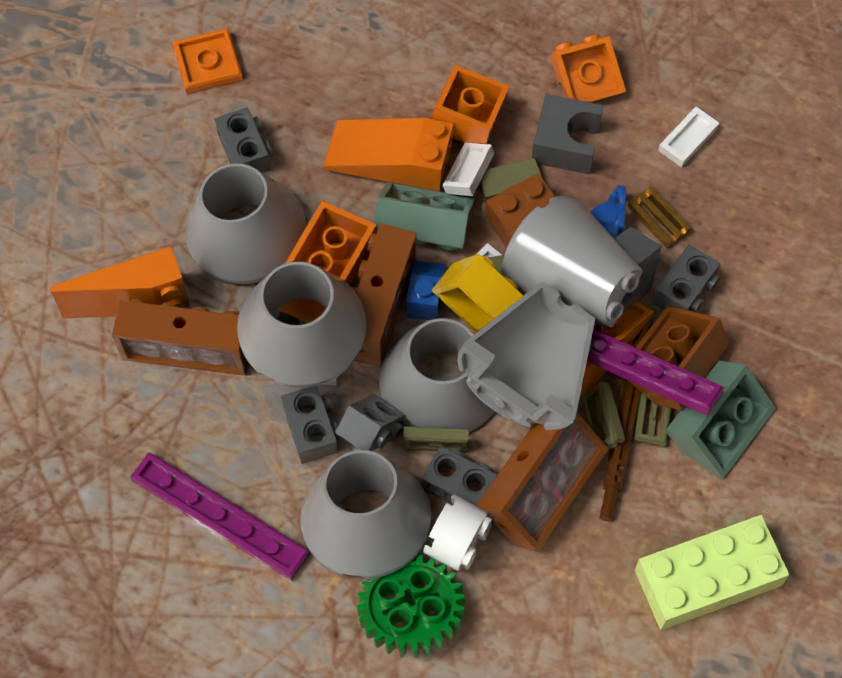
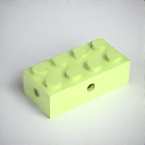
M762 515L642 557L638 560L635 568L636 575L660 631L781 587L789 577L788 570Z

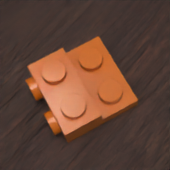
M599 34L584 38L583 43L574 46L572 42L563 43L556 46V51L550 55L558 84L561 83L565 98L594 103L626 93L610 36L600 38Z

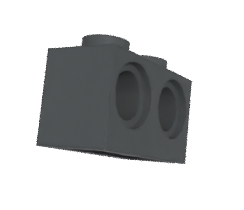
M248 107L214 118L218 136L230 164L249 165L262 173L271 170L269 158L273 157L270 144L268 140L262 141L260 134L263 133L259 118L257 116L252 118ZM238 130H245L242 133H236ZM247 154H256L252 157H245Z
M688 244L656 288L652 303L663 310L667 306L697 312L704 301L701 298L706 290L711 292L720 279V276L717 275L720 262ZM690 271H699L703 274V276H696L692 274ZM682 293L687 298L679 299L674 294Z
M316 385L280 396L301 464L338 453L336 441H340L341 436L335 433L338 428L337 423H330L327 413L332 412L327 394L320 395ZM311 405L315 407V410L311 413L300 412L303 406ZM315 433H321L325 436L319 442L309 440L310 436Z
M373 394L349 405L335 433L360 450L373 451L377 448L381 449L386 443L394 442L400 436L403 430L401 422L405 414L376 394Z
M440 446L422 477V486L425 491L454 505L451 501L453 494L477 505L497 474L494 473L490 466L478 462L475 464L465 459L466 456L457 449H446ZM444 467H449L455 473L450 477H444L438 471ZM471 482H479L484 488L474 492L468 489L467 485Z

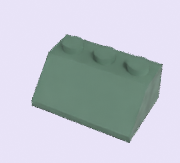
M387 182L377 198L374 223L377 224V231L380 223L416 232L418 245H426L429 242L439 244L441 248L446 250L463 249L467 240L476 197L446 194L445 191L438 192Z
M719 360L705 378L724 387L722 396L709 415H704L685 406L665 431L682 453L718 478L724 479L776 407L746 365Z

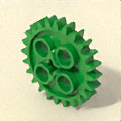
M419 554L416 561H411L394 573L379 578L370 579L371 582L362 581L364 592L357 594L360 604L356 606L358 616H361L359 618L360 626L365 628L367 639L374 637L376 648L386 643L387 654L392 653L395 648H398L400 658L405 656L407 650H412L414 658H417L419 649L423 648L428 655H431V645L435 644L440 649H443L442 638L445 637L453 640L454 633L452 629H461V620L459 618L465 617V607L463 606L466 605L465 595L461 594L463 593L462 583H456L455 572L447 574V565L442 564L436 568L434 558H431L427 563H423L422 554ZM421 583L428 584V586H426L425 588L415 587L416 585ZM388 594L397 595L393 599H384V596ZM430 611L439 612L438 615L432 617L426 615ZM398 622L408 623L406 626L401 628L394 626Z

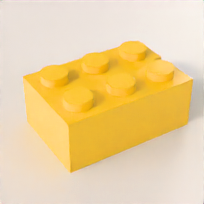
M480 254L454 262L431 290L477 332L523 297L517 290V285L511 279L503 277L495 269L494 263L489 258Z

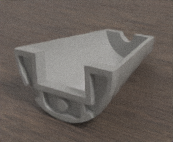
M570 196L549 199L550 204L544 208L537 206L531 211L515 231L505 252L501 274L511 279L523 296L543 281L560 292L561 300L566 305H580L587 313L595 317L594 324L613 327L616 320L623 313L624 306L621 302L627 292H633L637 288L643 270L579 200Z
M542 281L464 342L458 353L459 370L465 371L468 379L465 383L471 391L488 407L507 419L527 427H532L533 423L543 424L545 430L565 428L572 424L576 418L596 318L587 313L580 305H566L561 300L560 292Z

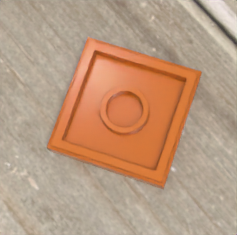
M228 28L172 41L186 94L243 80Z

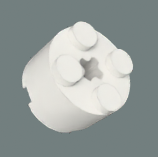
M453 494L451 501L454 505L446 503L429 535V537L433 538L431 543L433 545L432 547L425 545L423 553L457 571H460L462 568L469 570L477 555L476 548L474 547L478 539L482 541L486 539L492 527V519L488 517V512Z

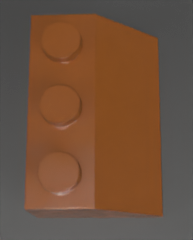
M667 306L636 348L706 378L729 346V342L721 318ZM627 380L655 404L681 411L685 407L676 401Z

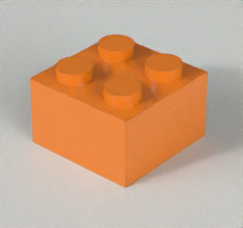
M455 64L434 107L431 119L454 123L453 139L463 143L487 144L504 106L510 86Z

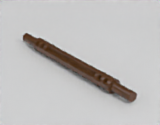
M654 317L638 333L637 340L632 344L633 347L636 348L652 327ZM626 379L618 411L625 441L622 443L617 442V446L610 449L603 482L605 493L599 517L603 521H612L617 495L622 491L642 393Z

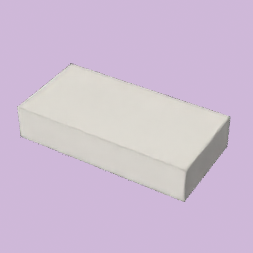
M696 106L659 145L658 151L682 168L718 129L719 122Z
M464 143L443 183L446 194L474 195L494 155L492 145Z

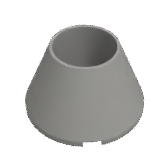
M228 164L214 170L202 183L186 224L187 247L198 267L217 280L232 284L260 282L275 268L286 263L306 228L305 213L295 194L283 184L249 165ZM243 205L259 206L253 213L244 218L236 220L222 219L226 213L236 207Z
M306 262L286 263L270 272L252 289L244 300L237 323L240 347L249 364L258 373L261 372L275 380L276 383L290 387L316 386L341 375L351 366V362L358 352L362 350L367 330L365 310L355 290L337 275ZM295 299H311L326 307V310L320 317L303 325L285 324L273 317L282 305Z
M440 318L427 321L406 331L392 343L380 367L379 386L382 399L405 414L401 422L403 427L469 430L470 434L481 428L494 415L495 411L483 403L465 383L468 379L466 373L453 380L436 381L423 376L415 368L422 358L433 353L446 352L458 356L464 342L477 333V331L458 321Z
M368 450L351 451L335 459L312 485L304 499L301 510L303 538L314 558L321 565L342 576L344 574L362 576L363 579L389 575L410 563L423 548L428 538L427 534L431 522L430 502L423 486L416 477L386 457ZM362 490L377 491L389 497L382 506L367 513H351L338 507L340 502L348 495Z

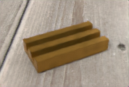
M652 186L646 188V192L638 194L635 200L631 199L628 202L627 207L666 248H669L690 232L691 226ZM643 204L659 224H662L671 233L672 237H669L639 205Z

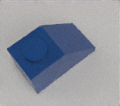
M415 261L410 276L406 301L407 318L438 319L441 299L431 290L445 274L446 264Z

